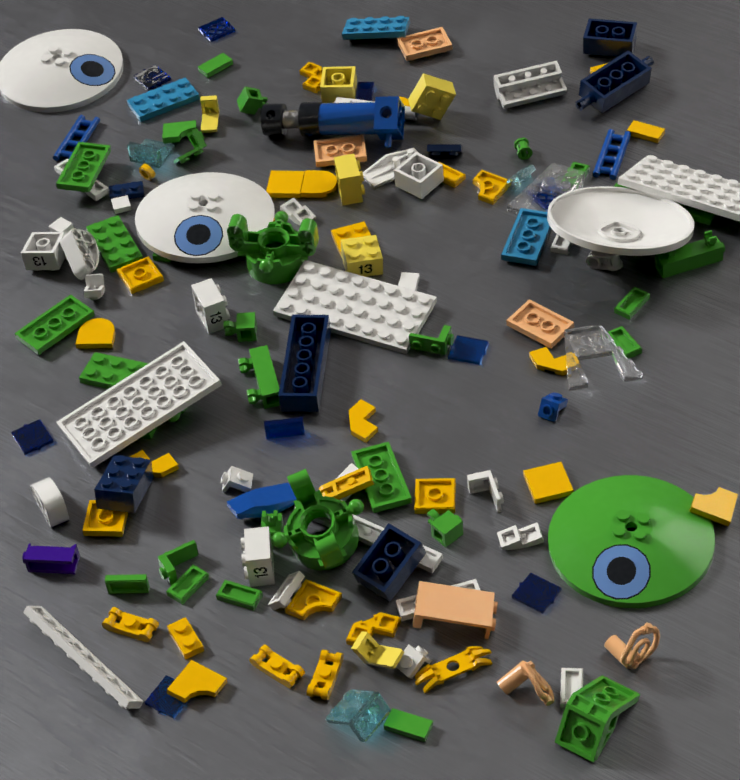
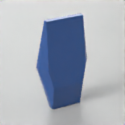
M283 483L243 493L227 501V507L237 519L262 517V511H266V514L274 513V510H278L279 513L295 505L293 501L297 499L290 484Z

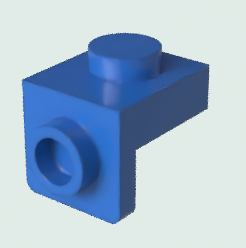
M553 392L541 399L538 416L553 422L557 421L559 410L567 407L568 399L563 398L559 393Z

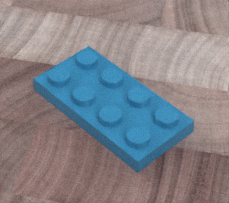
M387 16L381 18L367 17L365 19L351 18L346 21L342 32V39L406 37L410 18L404 16L394 18Z
M185 77L141 95L134 96L127 100V104L139 121L142 122L197 101L200 97L199 93Z
M520 208L502 251L501 260L537 265L551 230L547 221V212Z

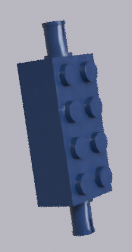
M626 51L582 79L579 88V96L582 98L575 102L577 109L582 111L591 104L603 113L649 84L652 71L650 66L654 65L653 58L647 56L640 60L630 51Z

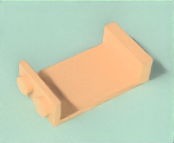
M419 581L413 628L421 629L423 619L485 628L484 639H489L490 632L495 631L496 619L493 618L498 602L494 601L495 593Z

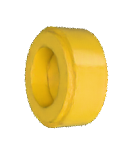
M143 164L139 168L141 176L148 181H151L156 176L154 170L147 164Z

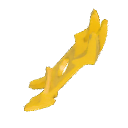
M481 646L467 647L465 651L433 665L427 664L415 674V684L417 686L431 679L423 688V692L427 693L433 687L442 685L444 681L469 670L474 671L480 666L492 665L491 659L479 658L492 652L490 649H483ZM455 662L459 664V668L456 671H450L447 669V665Z

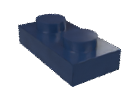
M427 144V152L431 153V156H441V153H448V156H458V153H462L463 150L461 144Z
M143 181L109 186L110 201L113 198L128 195L129 199L145 197Z

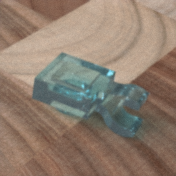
M532 164L524 167L509 178L506 183L513 182L514 188L511 190L515 191L520 188L521 180L525 182L532 177L531 173L536 169Z

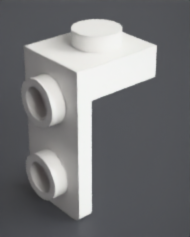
M491 470L467 475L469 493L489 490L497 512H501V504H504L502 492L497 490L499 489L496 477L493 478Z

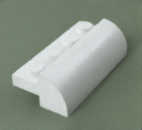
M557 61L494 75L493 77L496 97L498 101L500 100L503 109L567 94V88L562 79V71Z

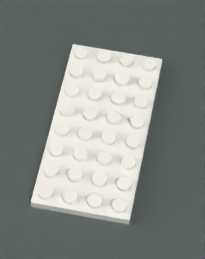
M653 155L646 156L618 178L619 185L740 222V183L737 180H727L720 175H711L703 170L691 169L687 165H677L670 160L657 159Z
M305 260L274 308L273 314L290 321L292 315H329L331 333L407 355L411 348L409 334H419L437 303V297Z
M183 341L56 423L90 467L94 468L222 386V383Z

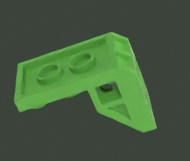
M601 675L572 694L566 704L555 743L591 762H595L612 735L619 714L637 703L640 694Z

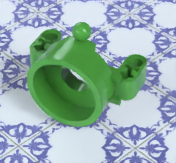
M278 211L275 214V221L269 222L267 228L252 232L248 231L246 218L241 214H234L227 228L229 245L231 249L238 251V256H246L248 272L254 279L266 284L286 283L293 280L303 262L308 260L309 256L314 255L319 235L317 223L313 219H303L299 231H296L291 223L287 222L288 214L284 211Z
M306 469L287 476L297 499L293 501L296 508L290 514L284 526V533L276 532L273 534L272 544L275 547L282 548L288 542L295 558L302 565L313 570H329L342 565L354 554L358 546L359 531L353 515H359L363 512V502L359 499H353L347 505L345 501L322 496L320 490L315 491ZM325 517L332 521L330 528L323 534L311 535L307 533L308 525L316 518Z

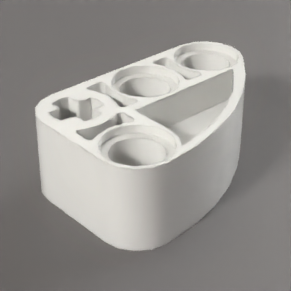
M72 228L60 239V244L73 274L78 279L84 280L86 275L91 274L97 268L99 250L96 240L90 232Z
M50 477L30 485L32 494L51 528L69 520L64 499Z

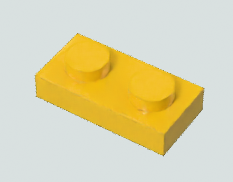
M186 617L167 625L168 632L185 660L204 651L201 641Z

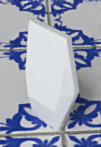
M409 148L386 154L363 172V177L374 189L395 180L394 169L418 151L415 148Z

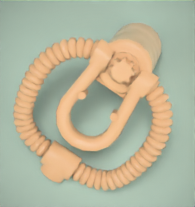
M646 622L644 626H641L632 633L627 645L617 635H612L606 640L604 647L624 667L636 669L639 667V664L649 658L657 649L660 641V631L656 626ZM653 633L654 639L652 644L648 638H644L632 650L638 636ZM643 644H645L644 648L641 650L639 654L637 651Z
M522 660L497 681L503 692L509 695L529 678L536 694L546 706L554 702L551 686L534 668L535 664L531 660L529 662Z

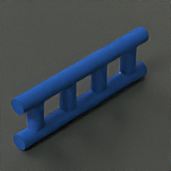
M80 115L57 149L53 159L55 161H58L60 157L69 159L73 152L65 151L67 146L76 147L78 142L87 143L99 124L100 118L95 117L93 121L85 120L84 115ZM80 126L88 127L86 131L78 130ZM74 136L82 137L80 141L72 140Z
M613 129L608 130L593 171V177L597 178L602 173L609 174L612 180L617 178L631 137L630 131H626L624 135L614 134L615 131ZM611 141L621 142L620 146L610 144ZM608 151L618 153L617 157L606 155ZM604 162L613 163V168L603 167Z

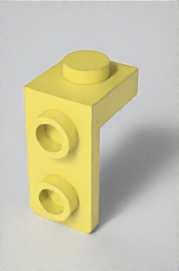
M217 95L201 96V133L217 132L220 113Z
M364 631L360 633L351 647L365 664L394 669L404 654L402 649L379 645L368 632Z

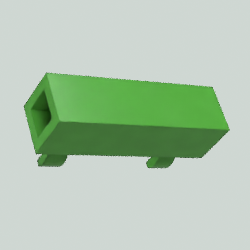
M712 230L704 232L703 240L686 244L670 252L656 254L655 268L662 278H666L722 261L725 252L724 243L720 242L717 236L712 237Z
M268 346L249 349V359H238L240 372L246 373L253 369L258 385V390L248 389L246 391L249 404H255L262 400L264 409L280 406L278 396L280 388Z

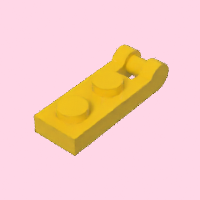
M365 466L321 485L319 490L322 496L340 500L374 485L369 467Z

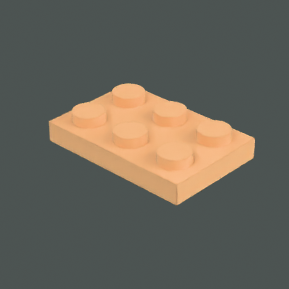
M443 27L397 38V44L406 61L453 50L452 43Z
M364 135L313 141L316 167L335 165L334 157L354 154L356 160L360 162L367 161Z
M530 299L506 320L507 326L551 349L574 328L573 321Z

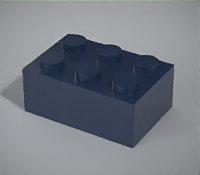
M589 18L583 36V54L619 57L626 51H630L633 54L637 40V22Z
M114 455L94 489L97 509L135 513L153 480L151 459Z
M388 523L352 571V574L358 583L391 602L425 556L426 551L420 541Z

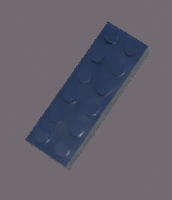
M292 315L278 395L280 409L283 412H319L331 334L329 315Z

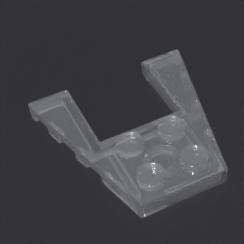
M552 163L507 205V211L518 214L520 208L528 209L538 191L557 197L568 191L580 189L583 187L585 172Z
M601 324L564 330L569 391L588 388V380L579 360L612 355L624 382L642 379L643 372L636 369L635 363L631 358L628 359L623 354L624 350L620 346L615 345L614 339Z

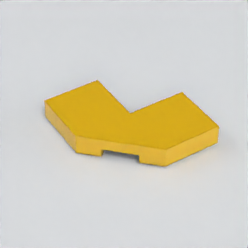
M308 62L299 70L300 75L308 78L302 84L303 89L313 93H317L320 90L322 66Z
M547 346L529 352V357L538 370L554 371L555 374L561 376L580 370V365L572 353L554 359Z
M360 399L348 410L350 430L352 436L367 443L378 432V427L367 421L376 412V407Z
M143 450L129 456L150 459ZM170 453L152 461L154 477L162 478L179 469L178 463Z
M380 612L368 620L355 622L346 638V643L353 646L362 631L368 632L371 636L377 633L394 638L401 623V617Z

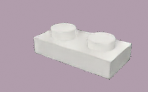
M300 571L289 574L268 606L272 610L288 606L292 600L291 596L302 586L301 581L305 576Z

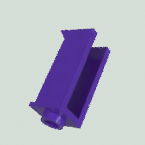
M29 543L26 552L23 553L22 560L28 572L75 574L80 554L77 544L71 547L31 546Z

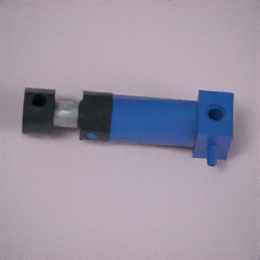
M399 96L375 97V102L359 103L302 102L297 111L287 110L286 104H264L261 110V128L265 136H285L288 128H298L301 136L378 135L380 140H385V148H391L392 140H404L405 106Z

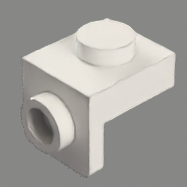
M103 274L86 275V287L83 291L84 298H90V300L100 299L105 292Z
M231 466L221 477L222 491L226 492L229 487L244 492L250 491L253 473Z
M408 644L396 668L408 678L413 679L423 663L430 664L432 660L427 657L428 652L418 645L415 648Z

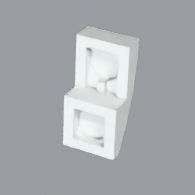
M295 198L280 206V211L286 212L288 218L299 226L305 218L316 219L311 210L306 205L302 207Z
M537 522L519 530L514 525L497 532L502 550L522 549L544 542L540 526Z

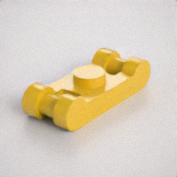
M112 607L109 611V617L105 618L102 622V627L108 631L144 642L151 640L152 632L156 631L159 626V622L153 618L145 619L122 612L117 607Z
M266 644L262 645L259 648V652L249 659L255 668L287 688H292L295 680L305 674L304 669L300 665H294L273 652ZM264 658L268 659L266 663L262 661Z
M321 650L311 683L307 687V696H320L321 699L329 700L343 663V653L336 652V654L329 653V650ZM327 662H333V665H327Z

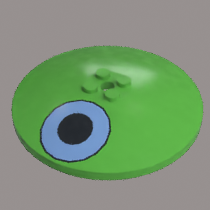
M621 475L603 478L584 485L570 494L560 504L550 522L548 549L552 564L557 573L572 589L584 597L613 607L646 608L668 603L683 596L703 579L713 560L715 533L710 519L690 512L694 497L685 490L657 478ZM629 527H633V528H635L636 530H635V531H628V530H626V529L629 528Z

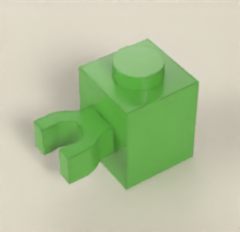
M245 86L237 99V104L240 112L255 115L259 108L262 109L264 104H268L266 103L268 98L262 97L259 89Z
M255 312L237 313L236 322L224 321L225 336L237 333L238 342L257 341Z
M434 509L427 512V516L430 517L428 523L431 525L432 537L445 548L463 535V521L458 515H454L449 510L441 516Z
M274 510V513L266 514V511H262L261 527L269 526L271 542L273 534L276 532L284 533L282 513H278V510Z

